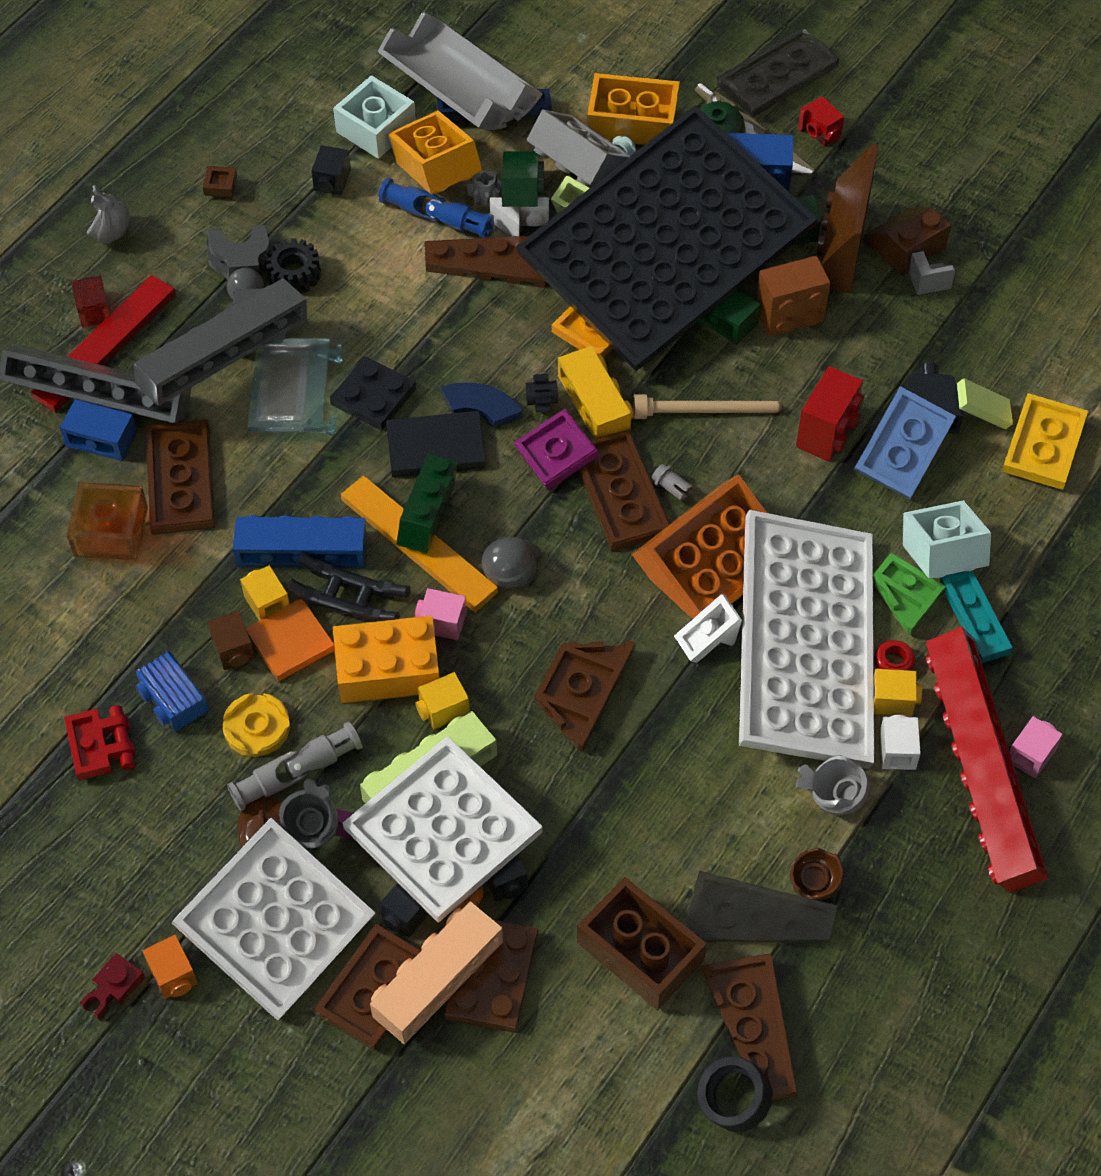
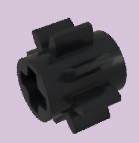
M548 374L533 375V382H526L527 406L535 405L536 412H550V404H558L557 380L549 381Z

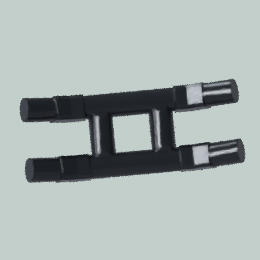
M304 552L299 556L297 564L307 568L316 576L329 580L324 593L308 585L305 586L294 579H291L286 587L287 591L295 594L299 599L308 604L319 605L363 619L364 622L400 619L399 612L384 611V609L368 606L372 593L385 598H408L411 591L409 585H399L382 580L377 581L333 567L332 564L315 559ZM342 583L360 588L355 603L336 597Z

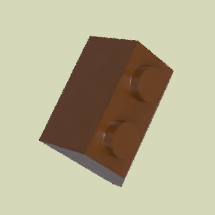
M932 207L908 208L864 234L863 239L900 275H903L909 271L912 253L924 251L928 260L946 249L951 224Z

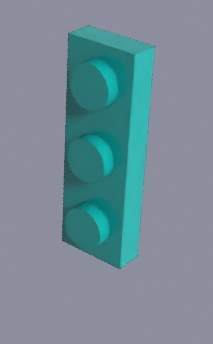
M973 570L941 577L940 583L946 586L944 594L960 625L974 637L982 663L1010 655L1012 646Z

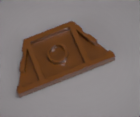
M625 641L624 645L604 646V642H590L589 644H580L578 642L562 643L534 695L536 705L579 751H584L635 650V642Z

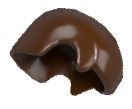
M814 848L800 853L792 862L789 879L794 891L802 898L812 902H821L833 898L841 889L844 868L836 853L832 854L821 848Z

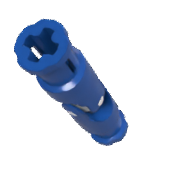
M386 178L379 190L378 197L380 203L386 204L389 202L398 205L402 211L431 221H441L448 227L461 232L465 230L478 234L479 238H488L494 225L493 214L488 213L484 215L472 211L470 206L459 202L445 203L446 200L441 196L430 194L428 191L411 185L404 187L394 183V180L391 178ZM426 197H431L433 199L426 205V214L422 209V203Z

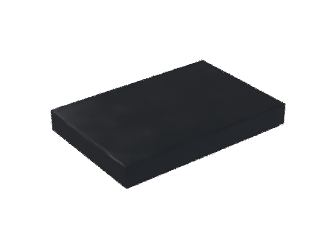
M479 411L386 420L392 477L418 475L428 453L458 462L457 470L486 467Z

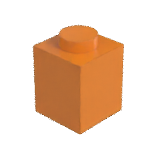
M176 935L142 950L165 1000L170 997L182 996L189 992L192 986L198 984L194 971Z

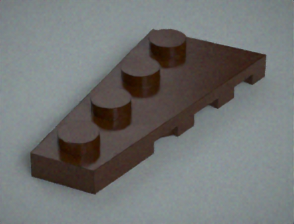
M529 236L424 241L426 272L462 277L467 273L477 275L479 279L491 281L492 277L508 279L511 284L521 285V282L524 281L535 283V287L546 288V281L516 250V246Z
M771 953L700 966L740 1057L758 1066L769 1078L773 1091L772 1101L798 1096Z

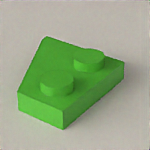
M892 553L889 554L873 574L874 586L908 635L914 632L944 594L946 588L944 584L934 578H928L924 572Z

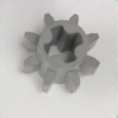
M483 170L470 179L471 184L467 185L468 196H473L474 204L488 207L490 206V198H500L502 182L501 180L497 181L496 172Z

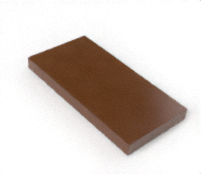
M208 419L145 426L151 534L215 528Z
M630 430L590 440L600 456L579 469L578 472L610 550L615 551L651 540L670 523Z

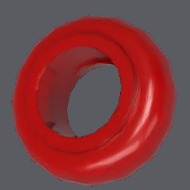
M886 641L879 645L875 651L874 662L877 669L912 671L915 666L916 658L914 651L908 644L902 641ZM897 654L902 657L904 662L893 664L886 659V656Z

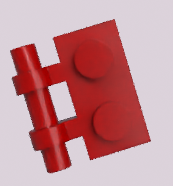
M112 706L109 709L110 717L100 719L97 708L64 717L78 781L111 773L110 760L119 759L124 770L132 769L135 766L133 758L136 754L135 746L129 740V719L124 715L122 706ZM113 733L116 743L106 745L104 734Z

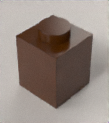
M239 611L207 621L211 639L223 670L230 667L243 666L248 661L255 659L252 644Z

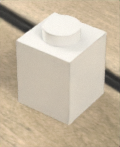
M905 715L883 717L880 729L882 769L916 770L920 757L918 718Z

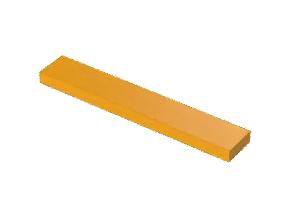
M364 475L341 493V500L362 518H365V521L453 594L466 596V606L474 613L498 593V587L436 535L427 554L396 545L399 521L404 508Z

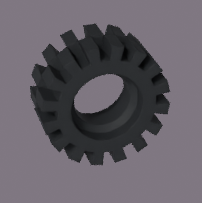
M291 238V243H287L286 239L281 240L282 246H279L277 243L274 244L273 251L269 249L267 257H265L270 285L284 278L299 293L300 289H304L305 292L310 291L309 285L315 287L317 280H320L321 268L317 249L314 250V245L311 243L307 245L306 240L301 239L300 243H297L296 238ZM290 263L304 265L297 270L283 269L284 266Z

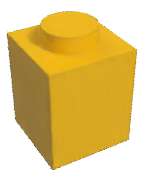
M270 565L262 569L253 570L246 577L240 579L244 597L258 620L289 605L288 594Z
M875 669L873 677L874 715H905L912 717L915 704L920 705L922 701V685L916 684V671Z
M455 672L418 687L419 701L415 702L417 711L423 721L428 719L433 730L449 724L458 716L464 717L470 713L469 698Z

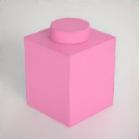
M427 588L424 600H418L415 617L432 615L435 636L459 640L467 614L466 596Z
M1033 716L1011 746L1010 755L1014 766L1036 779L1057 750L1063 734L1057 731L1049 722L1041 721Z

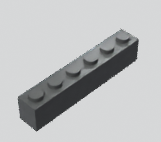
M284 278L272 285H268L260 292L242 300L237 305L217 314L214 318L192 328L184 335L169 341L161 348L134 362L136 385L158 406L162 405L307 321L306 298Z
M14 345L2 350L0 363V380L172 423L187 417L192 388L158 406L136 385L134 373L20 345Z

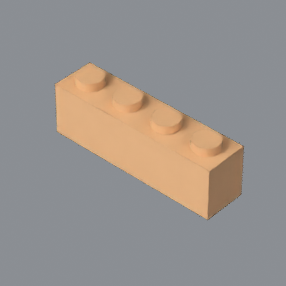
M471 901L463 909L457 908L447 919L446 926L438 934L433 933L425 940L421 948L422 951L413 960L409 958L404 961L397 970V976L388 985L383 984L374 992L371 998L372 1002L370 1003L372 1017L405 1044L503 943L502 927Z

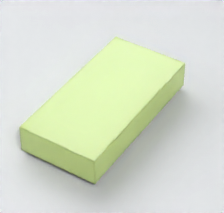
M965 378L957 383L959 408L1003 429L1013 425L1010 399Z

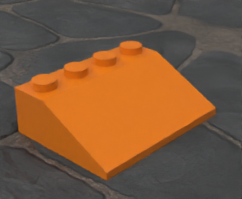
M738 474L723 482L636 550L632 556L649 579L691 619H694L721 594H724L731 604L743 595L745 516L749 510L767 512Z

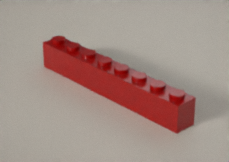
M961 626L926 641L929 654L926 655V661L932 673H935L938 683L934 684L935 692L939 700L944 702L946 712L943 713V719L949 731L953 732L955 741L951 743L956 758L961 761L964 769L960 776L963 785L967 791H970L973 802H970L969 806L974 819L980 823L982 833H979V841L983 850L989 854L991 864L988 865V871L992 881L996 885L999 884L1009 893L1049 879L974 637Z

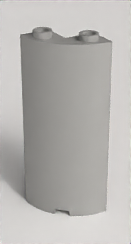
M425 12L421 13L409 36L391 28L377 51L478 128L484 130L502 129L512 119L520 120L534 107L543 94L447 24Z

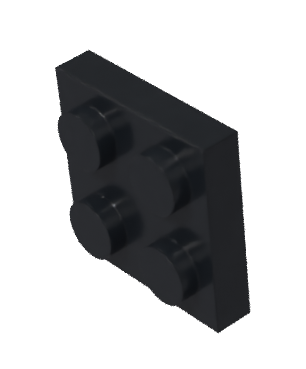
M364 356L331 395L330 403L332 406L382 431L386 426V420H391L416 390V382Z

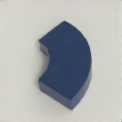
M455 383L441 387V394L452 413L479 411V416L488 420L494 428L522 418V410L510 396L494 387L479 383Z

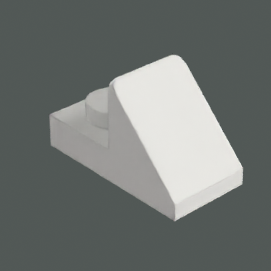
M538 197V207H502V198H490V214L494 215V225L510 237L520 236V226H543L549 221V197Z
M721 594L674 637L689 660L698 663L719 643L730 646L734 645L742 619L727 597Z

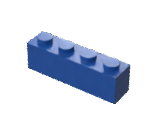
M256 515L236 517L233 553L237 567H266L268 565L270 567H303L297 564L301 553L304 552L315 559L332 564L336 568H365L367 547L365 518L353 516L343 518H325L322 516H313L311 518L291 516L260 517Z

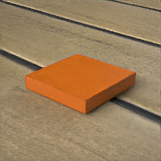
M301 599L246 627L251 643L278 682L335 651L334 643L307 604Z

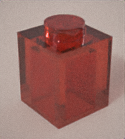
M101 275L71 281L82 327L101 324L110 315Z

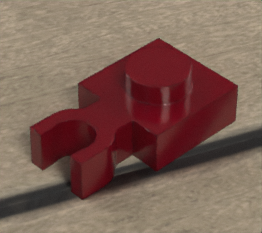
M115 953L92 979L93 984L97 987L96 991L85 995L79 1003L86 1011L92 1003L99 1002L100 1006L93 1014L100 1021L107 1013L109 1003L114 999L122 1005L145 976L142 971Z

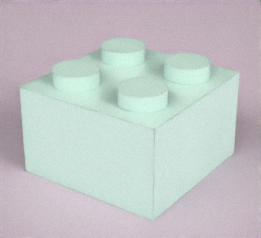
M372 75L333 108L336 132L378 159L392 148L387 133L416 121L414 101Z
M964 500L904 513L903 547L928 578H941L948 574L972 571L976 568L989 566L991 532Z

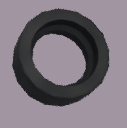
M727 1056L714 1061L704 1070L698 1083L697 1098L701 1111L711 1122L728 1131L744 1132L755 1128L766 1118L772 1105L773 1091L769 1078L758 1066L742 1057ZM734 1072L743 1073L753 1081L755 1087L754 1099L750 1107L742 1114L728 1116L722 1113L716 1105V1090L720 1082L727 1075Z

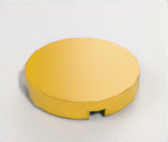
M254 693L243 695L234 700L225 711L223 717L225 740L231 749L241 755L250 757L269 755L279 749L288 738L290 731L288 710L279 699L270 694L262 693L263 696H254Z

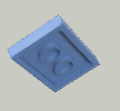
M900 386L854 470L910 500L956 416Z

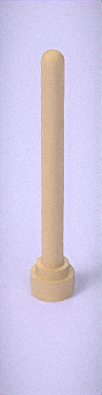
M634 394L633 397L634 419H647V416H653V413H778L782 409V404L779 401H653V398H647V394Z

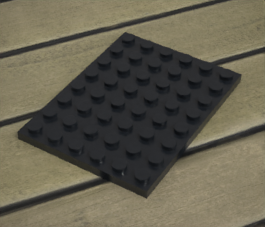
M695 105L517 245L516 250L635 371H638L817 225V218Z

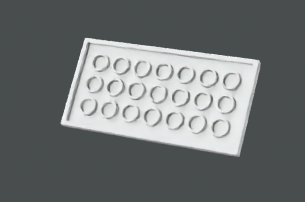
M754 510L748 511L745 516L739 746L826 761L836 755H842L859 764L861 768L867 769L874 764L873 555L871 533Z

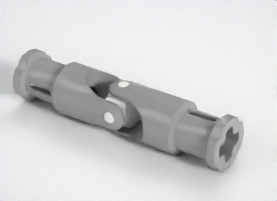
M348 721L343 724L344 728L328 736L321 735L309 741L299 753L294 751L284 754L253 770V775L236 784L233 782L228 783V790L238 809L243 811L246 809L247 804L263 796L268 798L304 779L309 770L323 769L337 762V757L353 749L357 751L362 749L361 740L352 724ZM283 761L285 762V770L293 777L286 782H280L276 778L275 773L276 768Z

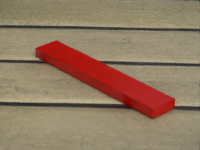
M151 275L67 357L104 366L176 295L175 289ZM33 389L30 392L34 400L55 413L71 398L38 389Z

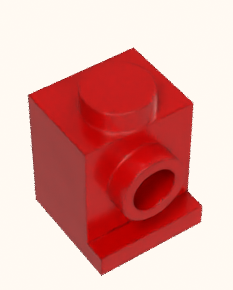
M822 96L800 109L798 129L801 132L807 130L812 138L826 146L829 143L836 142L842 136L844 116Z

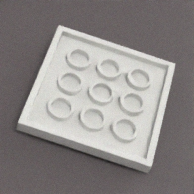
M448 736L343 822L344 829L438 923L543 833V826Z
M270 818L175 917L172 924L276 1020H279L374 916L375 912L279 824Z

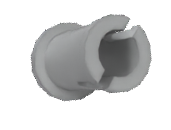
M661 464L652 475L655 486H662L680 502H683L688 497L682 490L689 493L693 490V485L673 472L671 465Z

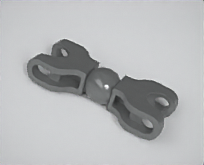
M264 225L251 226V237L242 243L228 241L225 239L221 229H207L206 244L209 265L214 271L226 277L227 292L233 300L226 306L224 311L265 288L264 280L259 274L266 266L265 257H267L269 249V239ZM286 333L270 341V345H285Z

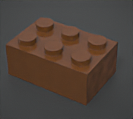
M626 877L577 925V943L657 1011L705 961L707 943Z

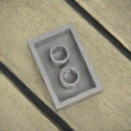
M543 109L526 140L535 146L534 151L545 158L551 157L556 161L555 166L567 173H574L578 176L576 180L589 188L631 156L574 116Z

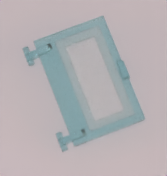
M274 339L258 348L255 354L253 382L251 384L248 431L319 432L334 436L337 431L336 418L331 417L330 422H323L328 361L331 360L337 363L342 361V345H336V349H330L329 339Z

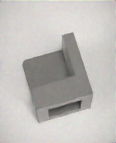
M924 251L912 253L908 273L917 295L952 289L955 268L953 265L944 266L943 263L929 265Z

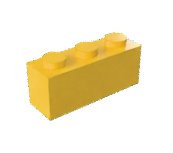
M592 345L558 357V377L593 439L630 430L631 418L634 417L631 404L628 400L624 401L621 397L617 380L614 377L610 378L604 358L601 355L597 356Z

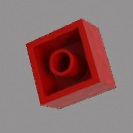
M828 366L801 410L796 448L828 462L831 461L836 452H842L848 439L847 432L849 429L855 430L861 417V413L858 411L865 397L864 394H861L863 380Z

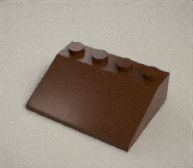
M872 144L837 179L835 191L829 190L826 208L831 210L830 213L824 212L821 230H826V234L819 235L817 252L822 253L818 259L830 281L829 290L851 293L879 144Z

